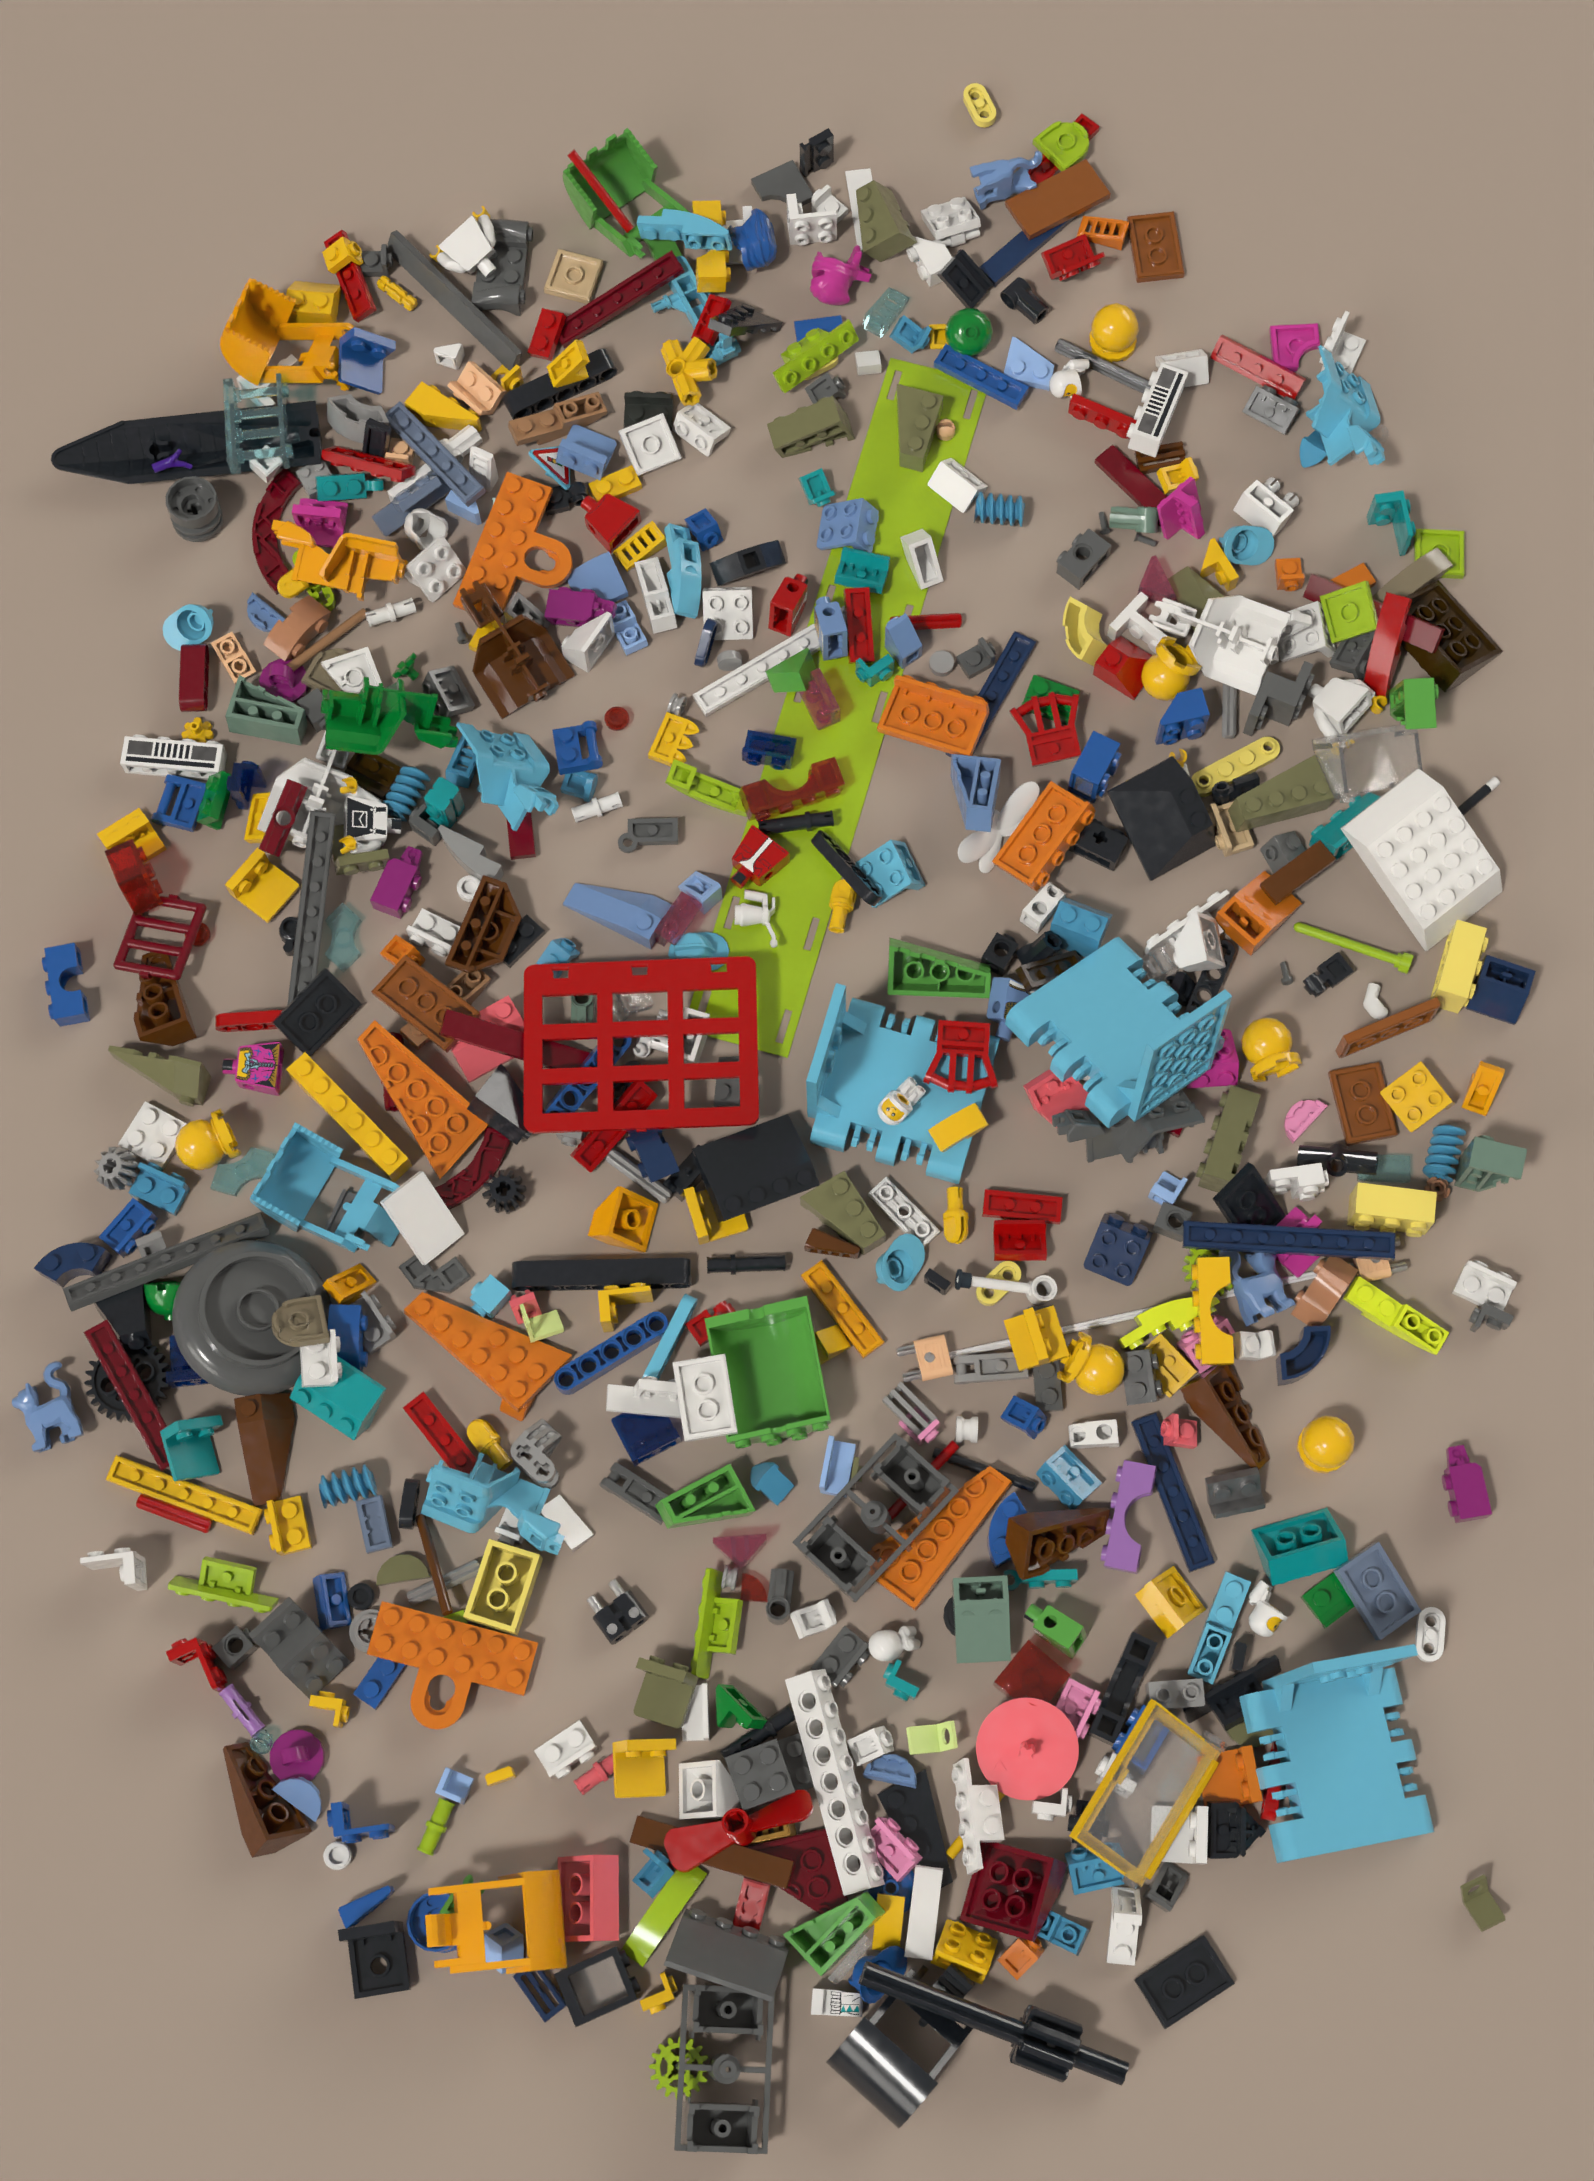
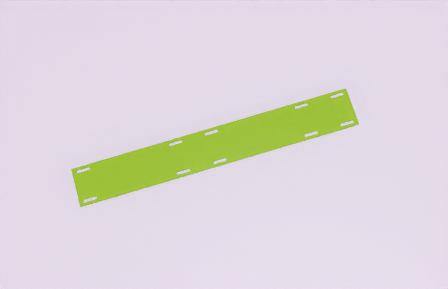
M890 358L846 500L864 498L879 511L872 553L890 557L888 577L882 594L870 592L875 661L865 663L868 667L885 655H890L885 648V627L890 617L902 616L907 604L914 606L911 615H920L928 587L922 590L919 588L906 560L900 537L923 529L931 536L936 556L938 557L953 505L928 486V482L939 463L943 460L952 458L961 466H965L986 396L985 393L938 369ZM895 370L902 372L899 381L900 385L942 395L943 410L939 422L943 419H949L955 425V435L951 440L943 441L937 437L935 432L923 472L899 466L897 390L894 400L887 399ZM971 389L976 390L978 393L970 419L963 418ZM843 547L831 549L816 597L817 600L820 597L826 596L829 585L836 586L832 602H838L840 608L845 606L843 590L845 588H852L834 583ZM814 607L807 627L814 624ZM821 650L812 655L817 669L807 690L803 693L801 702H794L796 692H787L757 788V792L767 795L759 819L748 817L741 842L752 825L759 829L758 820L803 815L807 811H810L811 814L832 810L834 826L812 828V831L809 832L805 829L768 834V837L790 853V862L762 886H758L749 880L742 889L738 888L731 881L732 876L738 870L734 867L732 868L713 933L723 937L727 942L729 948L728 957L748 956L754 959L756 963L758 1050L788 1058L832 909L829 907L832 888L842 878L812 844L811 839L819 830H822L830 835L847 855L849 854L884 734L877 730L879 723L872 722L880 692L888 693L882 710L883 714L894 688V678L896 675L902 676L904 670L895 660L892 676L886 681H879L870 687L866 681L863 683L859 680L855 673L856 663L849 664L848 656L824 661ZM744 889L766 893L769 910L772 908V897H775V913L770 917L769 923L778 941L777 947L772 948L770 946L771 935L766 925H762V923L742 927L734 925L733 920L731 930L723 928L733 896L740 898L738 905L744 903L762 907V902L744 899ZM814 917L820 919L811 951L803 948L812 918ZM724 964L717 970H712V972H727V964ZM738 990L711 991L705 1013L710 1014V1018L738 1017ZM694 991L690 1009L698 1011L704 991ZM789 1010L792 1011L783 1044L775 1042L784 1011ZM739 1034L708 1035L711 1038L739 1045Z

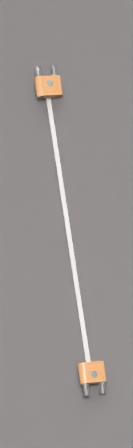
M1398 1236L1395 1237V1246L1400 1245ZM1352 1258L1353 1262L1349 1263L1358 1269L1357 1277L1360 1276L1368 1282L1389 1278L1392 1276V1273L1408 1269V1266H1405L1407 1265L1405 1261L1389 1264V1260ZM1311 1271L1303 1273L1299 1278H1296L1294 1275L1282 1278L1283 1285L1314 1279L1317 1274ZM1234 1289L1224 1291L1221 1297L1218 1293L1214 1295L1219 1300L1235 1296ZM1153 1307L1061 1327L1062 1333L1067 1334L1134 1319L1137 1315ZM942 1334L915 1340L912 1345L898 1347L896 1352H898L897 1355L899 1357L916 1354L919 1370L903 1373L904 1382L922 1379L923 1382L953 1375L951 1359L955 1356L978 1354L1009 1347L1011 1344L1009 1339L948 1352L945 1336Z

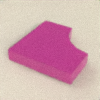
M1318 323L1275 325L1269 328L1272 361L1293 372L1298 370L1299 361L1303 355L1309 351L1319 349Z

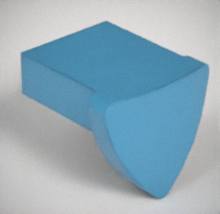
M1315 430L1308 437L1302 439L1300 461L1303 468L1313 466L1327 456L1319 432Z
M584 771L565 774L560 788L561 793L590 802L597 787L598 774Z
M764 1462L753 1466L750 1473L752 1486L757 1491L760 1490L772 1503L778 1506L795 1485L778 1470L779 1466L774 1462Z

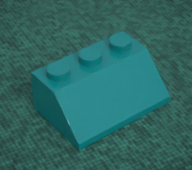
M1368 792L1363 797L1360 795L1356 796L1349 803L1350 807L1344 812L1342 810L1337 811L1330 818L1331 822L1326 826L1321 824L1312 831L1309 846L1311 847L1321 840L1336 860H1338L1353 848L1340 828L1374 803L1380 796Z
M337 1356V1362H341L342 1377L338 1378L335 1386L302 1388V1378L300 1375L295 1383L290 1399L352 1440H356L371 1426L387 1388Z
M1328 1508L1251 1530L1264 1572L1272 1586L1311 1576L1329 1569H1335L1348 1561L1345 1537Z

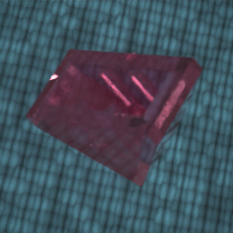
M1156 555L1152 556L1140 583L1138 594L1140 592L1144 593L1149 597L1148 601L1152 603L1156 601L1163 602V598L1175 601L1176 595Z
M766 1534L713 1538L714 1547L742 1571L767 1543Z

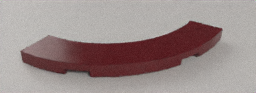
M284 468L277 474L266 488V493L257 505L252 526L253 551L258 567L265 581L276 595L279 594L277 589L279 579L289 570L283 563L278 548L277 535L271 528L273 520L280 521L290 499L303 487L301 482L287 468Z
M486 1127L481 1146L472 1162L465 1169L446 1181V1183L434 1187L449 1210L459 1206L478 1193L484 1187V1182L490 1181L489 1175H495L502 1164L511 1141L494 1128Z

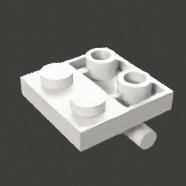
M965 197L953 198L949 202L939 205L934 204L927 209L921 210L922 220L936 239L933 242L944 244L946 247H955L965 244L966 240L980 236L978 228L981 227L980 218Z

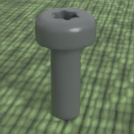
M455 623L458 643H467L469 638L468 635L464 634L461 623Z
M1281 962L1280 966L1283 975L1281 983L1282 985H1290L1293 983V977L1289 976L1286 962Z

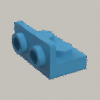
M140 1162L138 1165L140 1172L128 1193L137 1199L176 1216L190 1190L185 1183L186 1179L174 1172L171 1175L163 1173V1168L152 1162H149L148 1165Z
M1066 1445L1062 1446L1045 1461L1036 1472L1042 1483L1049 1487L1061 1503L1070 1510L1076 1509L1102 1484Z
M1102 1842L1123 1857L1118 1842ZM1084 1847L1074 1848L1071 1852L1064 1854L1074 1895L1128 1883L1126 1877Z

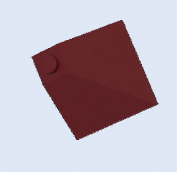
M997 1842L980 1843L983 1869L971 1876L959 1920L1034 1942L1060 1893L1067 1864L1055 1858Z

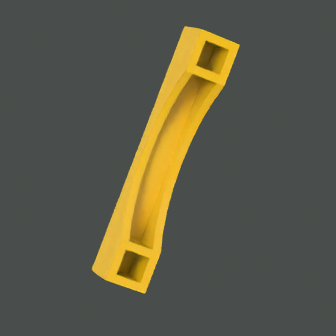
M306 1052L286 1069L290 1077L301 1089L334 1119L392 1182L395 1183L412 1167L409 1158Z

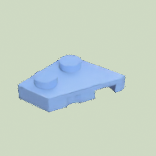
M1012 337L1004 374L1028 387L1049 391V381L1054 372V364L1016 337Z

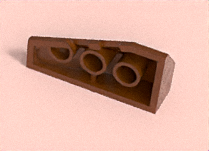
M291 1393L255 1394L234 1398L237 1424L254 1507L267 1505L266 1501L268 1500L275 1502L282 1498L288 1453H290L292 1430L295 1425L293 1400L290 1399Z
M1104 1507L1029 1512L1008 1518L1005 1543L1019 1578L1026 1580L1043 1575L1050 1571V1565L1060 1560L1063 1562L1067 1560L1069 1553L1080 1547L1083 1549L1104 1536L1110 1509Z
M248 1742L224 1746L223 1753L241 1834L251 1857L276 1853L309 1835L312 1830L304 1813L272 1790L277 1783L267 1772L268 1766Z

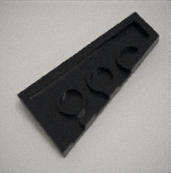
M743 303L710 318L708 328L731 337L746 335V333L757 334L760 329L764 333L770 332L771 329L777 332L780 331L783 322L756 312L755 307Z
M926 1769L915 1774L917 1777L916 1788L896 1784L877 1794L888 1817L892 1818L900 1826L899 1832L905 1839L907 1837L910 1838L919 1847L917 1852L923 1858L917 1865L943 1868L941 1888L952 1883L953 1880Z

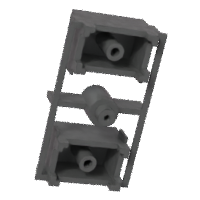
M894 1433L792 1543L853 1602H857L904 1550L911 1551L912 1547L910 1544L952 1500L959 1490L948 1478L939 1473L918 1454L908 1442ZM895 1441L897 1442L895 1444L896 1447L881 1463L878 1462L872 1468L874 1472L870 1476L874 1481L879 1479L918 1515L917 1519L921 1524L906 1540L891 1527L892 1518L883 1503L879 1501L864 1503L850 1490ZM846 1494L861 1508V1519L871 1533L883 1534L887 1532L901 1546L885 1563L880 1557L876 1561L836 1524L838 1519L835 1515L831 1518L827 1516L821 1522L823 1525L807 1542L804 1541L802 1544L800 1542Z
M683 1984L679 2063H676L678 2087L674 2151L768 2153L774 1997L772 2002L768 2001L765 2067L740 2066L736 2057L725 2053L713 2056L709 2064H685L686 2029L689 2031V2037L694 2038V2032L752 2034L755 2035V2040L761 2041L764 2025H762L763 1999L726 1986ZM684 2070L708 2071L714 2081L723 2084L735 2082L740 2072L765 2073L762 2148L758 2147L757 2126L758 2117L760 2116L758 2100L752 2099V2104L691 2102V2097L686 2096L685 2101H683Z

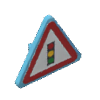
M559 446L530 450L529 456L546 471L545 475L553 478L565 490H568L570 488V468L556 463Z

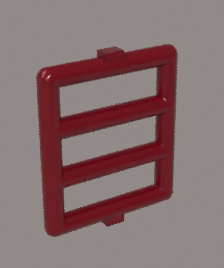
M147 893L140 894L113 967L116 970L137 973L146 979H151L154 976L176 981L180 980L207 906L204 903L182 900L178 895L169 894L168 897ZM147 904L195 912L190 925L143 917ZM139 926L186 934L182 947L134 939ZM130 948L178 957L173 970L126 961Z

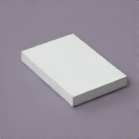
M423 1171L417 1172L380 1201L422 1265L428 1264L465 1234Z
M720 1354L672 1362L684 1441L690 1442L738 1434L726 1355Z

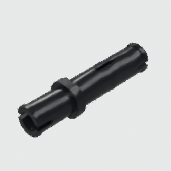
M807 811L803 815L758 820L759 830L768 835L805 829L809 832L812 831V828L834 826L833 811L811 814L810 811Z
M730 1254V1257H707V1274L731 1272V1275H736V1272L785 1271V1254L768 1256H736L735 1254Z
M787 1705L769 1717L762 1729H751L720 1751L725 1759V1757L755 1747L771 1736L774 1738L778 1735L777 1732L796 1720L795 1715Z

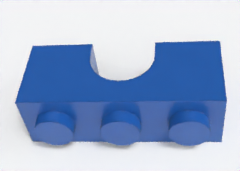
M75 943L44 948L45 957H42V965L44 971L48 973V981H45L47 995L51 996L52 1004L48 1005L51 1020L54 1019L60 1027L90 1021L87 997L81 990H65V985L71 977L84 974L80 949Z

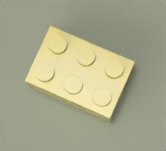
M1456 920L1449 932L1430 1000L1435 997L1438 998L1441 1004L1440 1009L1458 1014L1463 1006L1467 1007L1469 999H1472L1476 984L1473 983L1475 977L1479 975L1482 966L1480 958L1482 952H1485L1489 938L1485 937L1487 928Z
M1358 1182L1349 1196L1347 1225L1354 1226V1229L1361 1231L1374 1228L1380 1229V1232L1396 1233L1398 1231L1406 1232V1235L1409 1237H1421L1435 1223L1437 1192Z
M489 1539L463 1617L467 1621L518 1636L543 1558L541 1555Z

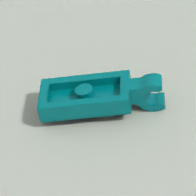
M364 472L315 476L317 501L367 498L366 491L384 490L381 478L365 480Z
M1009 1569L1004 1571V1575L1012 1576L1015 1580L1014 1584L1008 1585V1591H1014L1020 1584H1029L1030 1589L1045 1588V1584H1055L1056 1588H1070L1072 1583H1076L1078 1580L1077 1569H1051L1043 1575L1026 1580L1020 1579L1015 1570Z

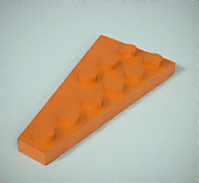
M374 1020L359 1036L357 1041L440 1180L485 1130L488 1124L467 1110L470 1103Z
M421 1292L404 1309L405 1315L518 1413L554 1378L555 1373L561 1367L572 1360V1354L541 1341L531 1343L529 1336L424 1292Z
M989 1466L964 1483V1486L958 1489L959 1492L912 1541L910 1544L912 1547L911 1551L904 1550L876 1582L916 1611L1012 1485V1481ZM915 1517L896 1530V1532L906 1540L921 1523ZM890 1536L882 1543L879 1542L873 1546L867 1553L876 1561L880 1557L885 1563L901 1545Z

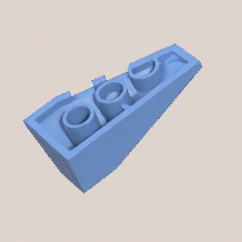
M580 883L573 885L563 902V906L649 949H652L675 909L674 905L651 894Z

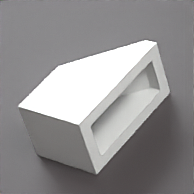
M923 529L900 537L906 560L919 588L922 590L943 582L931 536Z

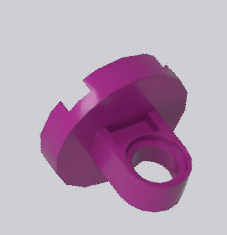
M277 659L269 663L262 670L259 686L265 688L266 692L276 697L280 696L292 703L306 696L309 687L301 683L306 673L303 666L293 672L292 668L286 665L292 660L285 662L282 659Z
M290 1730L282 1734L273 1743L270 1751L271 1768L280 1780L303 1777L312 1781L317 1777L316 1775L325 1763V1751L321 1741L312 1733L304 1730Z

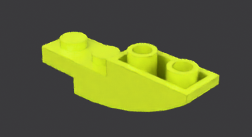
M1360 1276L1355 1277L1343 1298L1362 1311L1361 1315L1431 1354H1438L1449 1334L1448 1331L1409 1305H1402Z
M1192 1297L1173 1300L1153 1307L1134 1317L1139 1327L1118 1339L1117 1342L1122 1349L1129 1346L1133 1350L1144 1343L1142 1337L1151 1332L1154 1337L1167 1329L1164 1325L1165 1323L1169 1325L1172 1331L1179 1328L1182 1332L1193 1325L1192 1319L1198 1316V1309L1193 1307ZM1217 1297L1212 1299L1211 1314L1216 1311L1214 1306L1220 1303Z

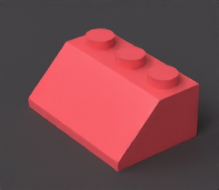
M509 995L479 1011L481 1016L478 1019L524 1032V1021ZM460 1041L450 1049L469 1083L496 1069L500 1064L503 1065L514 1059L513 1057Z
M619 1855L558 1857L565 1942L619 1941Z

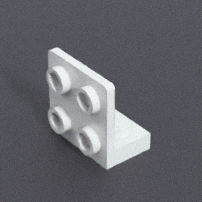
M796 193L786 194L787 226L790 245L803 246L808 243H828L837 240L836 210L803 214L802 203H797Z
M1345 310L1342 318L1337 317L1332 328L1333 332L1330 337L1328 336L1324 348L1332 353L1334 362H1340L1345 371L1350 374L1358 361L1366 340L1344 331L1350 312ZM1324 364L1322 365L1321 372L1325 369Z
M752 586L703 588L704 624L707 618L717 620L718 622L714 640L752 639Z
M1316 601L1293 609L1310 615L1312 625L1278 643L1280 660L1286 662L1316 651H1320L1328 658L1332 657L1336 651V644L1331 642L1322 604Z
M131 1548L114 1549L113 1554L104 1555L103 1551H94L87 1553L88 1557L80 1558V1564L91 1570L120 1567V1579L122 1582L124 1581V1585L136 1591L147 1590L145 1557L139 1555L136 1551H131Z
M1150 1806L1149 1842L1171 1806ZM1208 1806L1193 1807L1161 1862L1207 1864Z

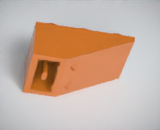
M1265 870L1236 893L1217 912L1215 917L1216 922L1223 929L1224 933L1250 956L1302 905L1292 894L1275 905L1260 888V883L1271 876Z

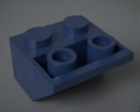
M1486 955L1481 960L1482 966L1479 975L1475 977L1473 983L1476 984L1475 992L1472 999H1469L1466 1009L1515 1025L1529 995L1536 971Z

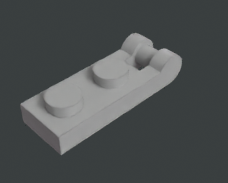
M1013 1352L964 1355L952 1358L953 1366L956 1367V1375H954V1384L956 1385L1028 1379V1369L1019 1372ZM974 1365L975 1373L967 1374L966 1366Z

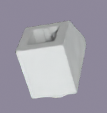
M915 237L918 243L908 247L906 252L910 261L916 263L920 278L923 281L926 280L929 287L943 282L937 274L952 258L944 244Z

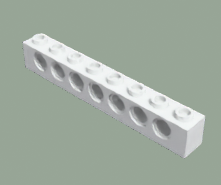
M826 1669L813 1670L786 1679L787 1690L843 1895L847 1896L885 1885L883 1869L879 1864L876 1853V1843L870 1832L868 1814L862 1803L861 1789L855 1778L853 1760L847 1749L846 1735L841 1727L838 1706L833 1698L831 1681L826 1673ZM850 1831L853 1833V1839L851 1838Z

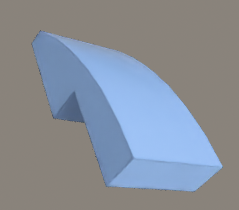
M624 600L617 603L616 615L613 619L614 631L627 656L647 647L648 642L627 601Z

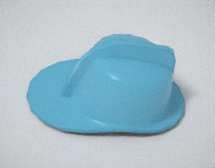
M1234 526L1228 529L1223 537H1219L1223 552L1229 562L1234 564L1260 565L1271 556L1274 549L1272 533L1262 527Z
M188 604L181 607L164 621L163 636L166 642L172 648L181 651L182 644H200L208 639L214 624L213 610H208L206 607L196 604Z
M689 932L673 940L669 947L668 956L669 959L728 957L729 948L724 938L716 933ZM724 964L711 965L712 970H717Z
M903 1234L893 1241L888 1250L876 1262V1274L878 1277L876 1281L879 1284H885L892 1290L899 1292L909 1287L920 1271L925 1259V1250L920 1239L913 1234Z

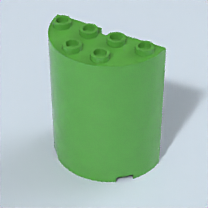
M807 1296L763 1305V1307L757 1309H745L705 1318L711 1356L726 1355L738 1434L726 1435L727 1443L735 1444L737 1449L746 1448L755 1443H766L767 1446L782 1444V1439L792 1437V1441L808 1438L807 1433L829 1429L828 1425L831 1423V1417Z

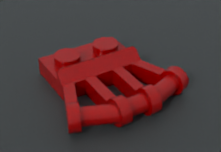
M1050 692L1048 696L1037 698V695L1032 696L1029 701L1017 709L1014 707L1009 710L1026 735L1033 767L1077 758L1081 755L1075 728L1080 695L1073 694V696ZM1057 704L1071 706L1069 722L1066 726H1061ZM1050 705L1055 728L1044 730L1040 707ZM1033 709L1038 732L1035 733L1030 731L1022 719V716Z
M939 1020L937 1051L923 1082L926 1084L933 1083L948 1090V1093H954V1090L972 1094L974 1091L991 1087V1089L998 1087L997 1079L988 1056L990 1023ZM943 1055L950 1056L948 1079L935 1074ZM956 1056L968 1057L966 1081L955 1080ZM981 1058L987 1077L973 1081L974 1059Z

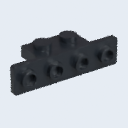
M1273 1655L1270 1658H1264L1256 1666L1247 1671L1237 1673L1233 1679L1224 1684L1214 1686L1208 1693L1204 1694L1205 1705L1203 1707L1182 1708L1186 1721L1192 1723L1212 1711L1225 1731L1244 1722L1239 1697L1264 1691L1261 1686L1262 1681L1281 1672L1278 1657Z

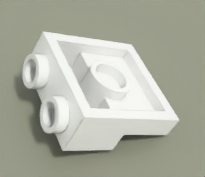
M1322 1163L1269 1170L1264 1182L1273 1195L1285 1194L1290 1189L1292 1199L1299 1198L1303 1202L1313 1200L1319 1193L1325 1192V1186L1329 1185L1327 1171L1322 1168Z

